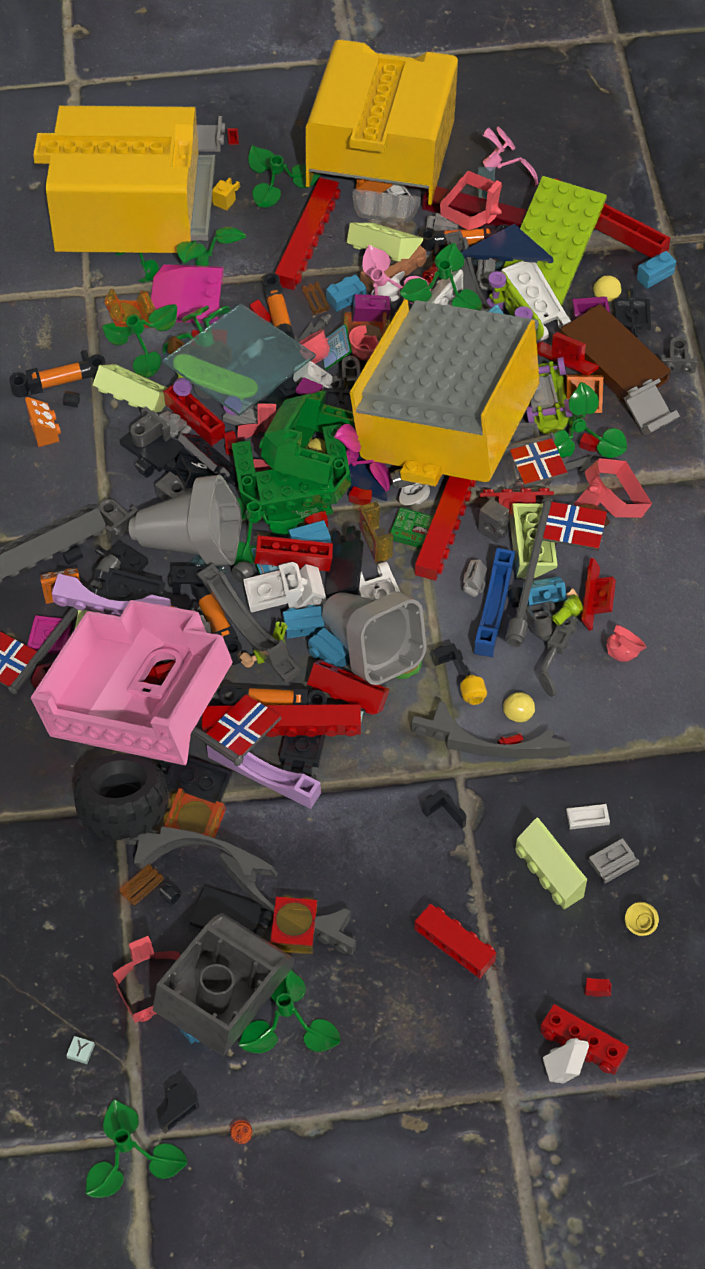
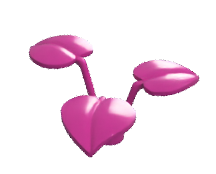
M350 424L341 426L334 437L348 448L346 450L348 465L353 464V466H356L358 464L370 463V470L373 476L387 492L390 488L391 478L386 465L374 460L357 461L361 445L356 430Z

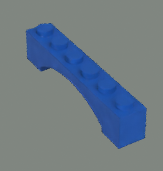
M501 548L496 549L487 598L476 635L474 654L493 657L514 567L515 551Z

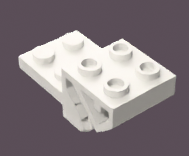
M290 562L279 565L280 570L243 579L251 612L287 603L289 609H304L309 605H323L326 601L319 568L305 564L299 570L298 564Z

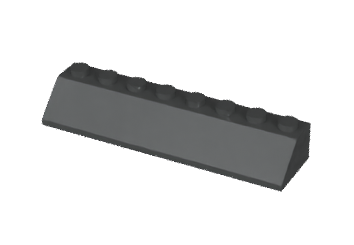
M87 505L1 546L0 583L3 581L2 578L7 576L13 577L19 574V570L25 567L29 569L36 566V562L42 559L43 561L51 559L53 554L58 551L62 553L69 550V546L75 543L76 545L84 543L86 538L91 535L95 537L102 534V530L106 529V524L98 507Z

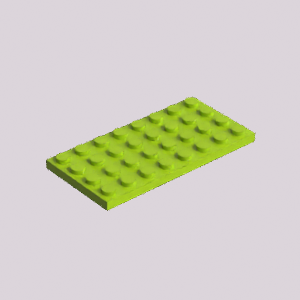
M542 176L520 229L553 257V263L537 261L536 264L562 306L603 209L607 195ZM513 259V261H506L503 269L524 260Z

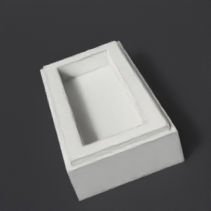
M606 804L566 809L569 829L610 824Z

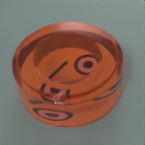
M236 1121L230 1129L233 1141L238 1144L247 1143L252 1138V1127L247 1121Z

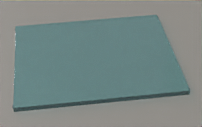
M240 303L165 358L163 363L240 416L314 359L316 354Z

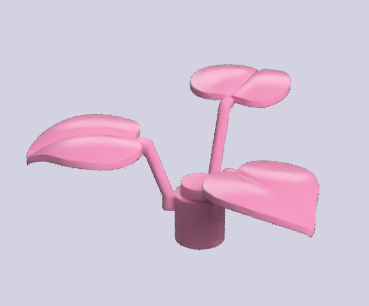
M500 127L496 129L498 135L505 141L503 146L495 133L490 128H487L483 136L492 140L497 146L494 152L482 161L488 171L491 172L496 167L500 169L502 166L519 161L525 165L534 177L535 186L538 185L537 174L525 159L520 157L501 163L502 158L499 154L504 151L507 145L512 150L515 149V146Z
M368 245L363 257V270L374 281L375 295H378V286H384L387 282L402 290L408 281L421 278L419 276H410L405 279L404 286L399 285L390 277H387L384 272L390 265L389 255L383 250Z

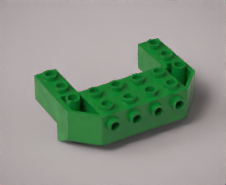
M326 391L286 399L266 430L264 438L261 439V457L273 470L279 471L282 474H290L300 479H308L318 484L327 485L332 477L335 457L306 448L316 431L323 433V427L350 424L356 430L353 412L324 404Z
M341 424L323 427L327 455L335 457L332 477L327 485L318 484L308 479H300L290 474H282L273 469L256 472L250 440L232 443L242 503L247 506L251 501L259 502L262 506L261 511H265V516L337 504L352 484L345 445L334 437Z

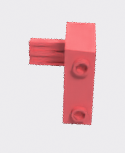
M467 171L450 193L442 199L440 215L467 230L475 229L485 223L489 224L497 214L502 212L498 208L502 183L498 180L494 182ZM466 184L488 192L486 210L472 217L448 207Z
M258 404V424L238 426L237 443L248 437L258 435L260 432H266L277 414L276 404ZM254 459L256 471L272 470L265 460Z
M601 458L585 471L590 485L574 503V506L587 504L598 506L601 502L614 517L642 518L652 505V502L626 461ZM599 474H616L633 504H626L610 489H607Z
M149 936L129 944L132 962L113 973L117 990L134 1023L148 1021L157 1013L152 1011L153 1006L132 1014L118 987L121 981L133 970L134 965L153 957H155V960H177L181 956L179 951L154 952Z

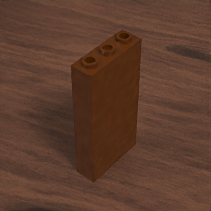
M601 304L590 308L588 312L576 317L574 321L563 325L560 329L561 334L586 344L585 360L599 365V369L593 373L595 375H602L603 383L625 404L626 402L623 398L628 395V391L637 386L639 389L643 387L642 384L650 379L653 381L660 379L661 382L656 385L657 388L669 381L671 370Z

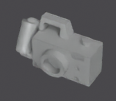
M436 213V216L427 217L426 227L433 228L434 230H459L458 224L446 219L439 213Z
M489 258V260H478L477 280L482 290L493 291L488 282L489 275L495 272V260Z
M167 410L159 415L160 419L167 421L170 425V434L173 438L175 436L179 437L181 434H189L192 430L187 425V422L181 419L178 414Z
M480 559L471 560L467 572L464 573L463 582L465 584L463 591L474 598L479 593H483L486 585L484 576L487 568Z

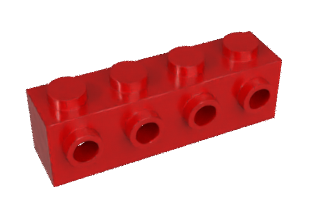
M173 385L163 391L165 405L175 414L180 415V418L185 420L187 425L210 445L213 446L223 439V433H225L223 421L191 393L187 396H180L175 393Z
M258 535L255 564L279 566L294 562L301 569L307 564L319 568V571H330L333 543Z
M323 660L313 664L307 685L312 686L313 690L324 691L330 694L331 698L347 701L348 705L361 704V708L366 713L372 715L383 711L390 689L384 686L372 685L357 675Z
M430 904L415 920V931L479 979L495 962V949L490 944L481 942L472 931L468 932L459 921L449 918L440 907Z
M555 1004L541 1024L540 1033L547 1040H554L561 1044V1046H564L566 1041L573 1038L588 1042L589 1048L584 1061L598 1065L600 1070L605 1073L615 1075L627 1056L629 1046Z

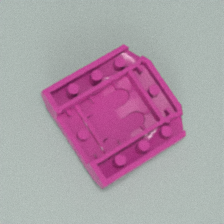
M164 264L153 279L150 302L152 311L154 312L167 305L176 304V322H183L182 318L189 313L195 312L201 307L209 306L207 311L196 316L199 323H204L203 320L220 308L224 266ZM219 316L210 320L209 323L218 324ZM192 318L189 321L183 323H195V321Z

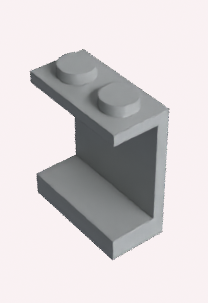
M222 116L218 117V125H197L199 151L221 152V145H224V135L222 133H225V123H222Z
M650 379L642 384L643 387L639 389L637 386L628 391V395L623 398L644 436L680 417L677 410L672 413L669 411L656 385L661 382L660 379L655 381Z

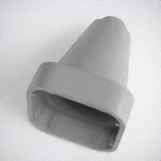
M221 475L198 477L194 481L192 492L139 510L136 517L131 518L129 521V534L131 539L138 540L142 547L200 555L207 566L211 564L215 567L233 565L237 556L242 524L241 508L238 500Z
M393 592L380 599L348 593H337L324 602L322 607L324 624L349 651L352 672L368 683L380 685L415 668L424 658L426 653L423 608L417 600L401 592Z

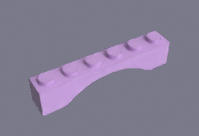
M58 574L52 592L53 602L59 606L67 605L81 611L89 610L118 617L122 615L130 602L100 597L90 592L77 578ZM154 595L134 600L171 607L170 599Z
M207 745L208 758L310 809L321 794V783L305 774L279 769L264 762L250 752L243 757L241 765L235 766L232 761Z

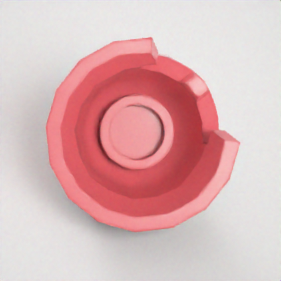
M366 325L353 328L349 334L352 354L362 361L370 359L379 343L376 335H364L367 333Z
M324 329L309 335L297 343V346L302 350L299 351V354L305 362L310 360L316 364L328 356L330 346L328 338L325 337Z
M616 625L614 629L615 634H612L606 640L608 655H611L620 662L631 661L647 648L638 636L620 625Z

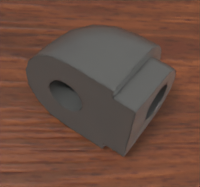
M242 561L232 568V575L235 580L244 585L243 579L254 577L255 570L251 563Z

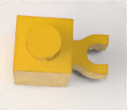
M228 178L226 182L220 180L213 188V205L227 211L236 200L235 191L240 188V182L237 181L232 185L231 178Z

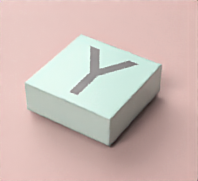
M74 1036L66 1056L69 1059L87 1064L95 1044L92 1041Z

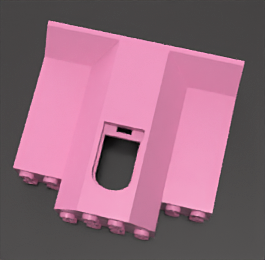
M131 600L120 617L87 611L31 696V700L50 737L186 765L190 734L233 662L223 636L206 633L198 612ZM166 659L176 661L161 686L144 683L152 667L157 662ZM143 688L151 689L150 692H145L142 690Z

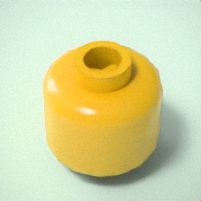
M469 675L460 683V691L465 702L471 705H478L486 698L487 689L481 677Z

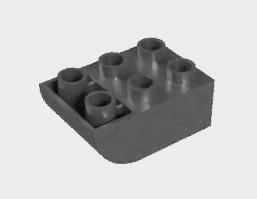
M220 913L206 924L158 982L152 1011L224 1057L294 967L295 960L235 920Z

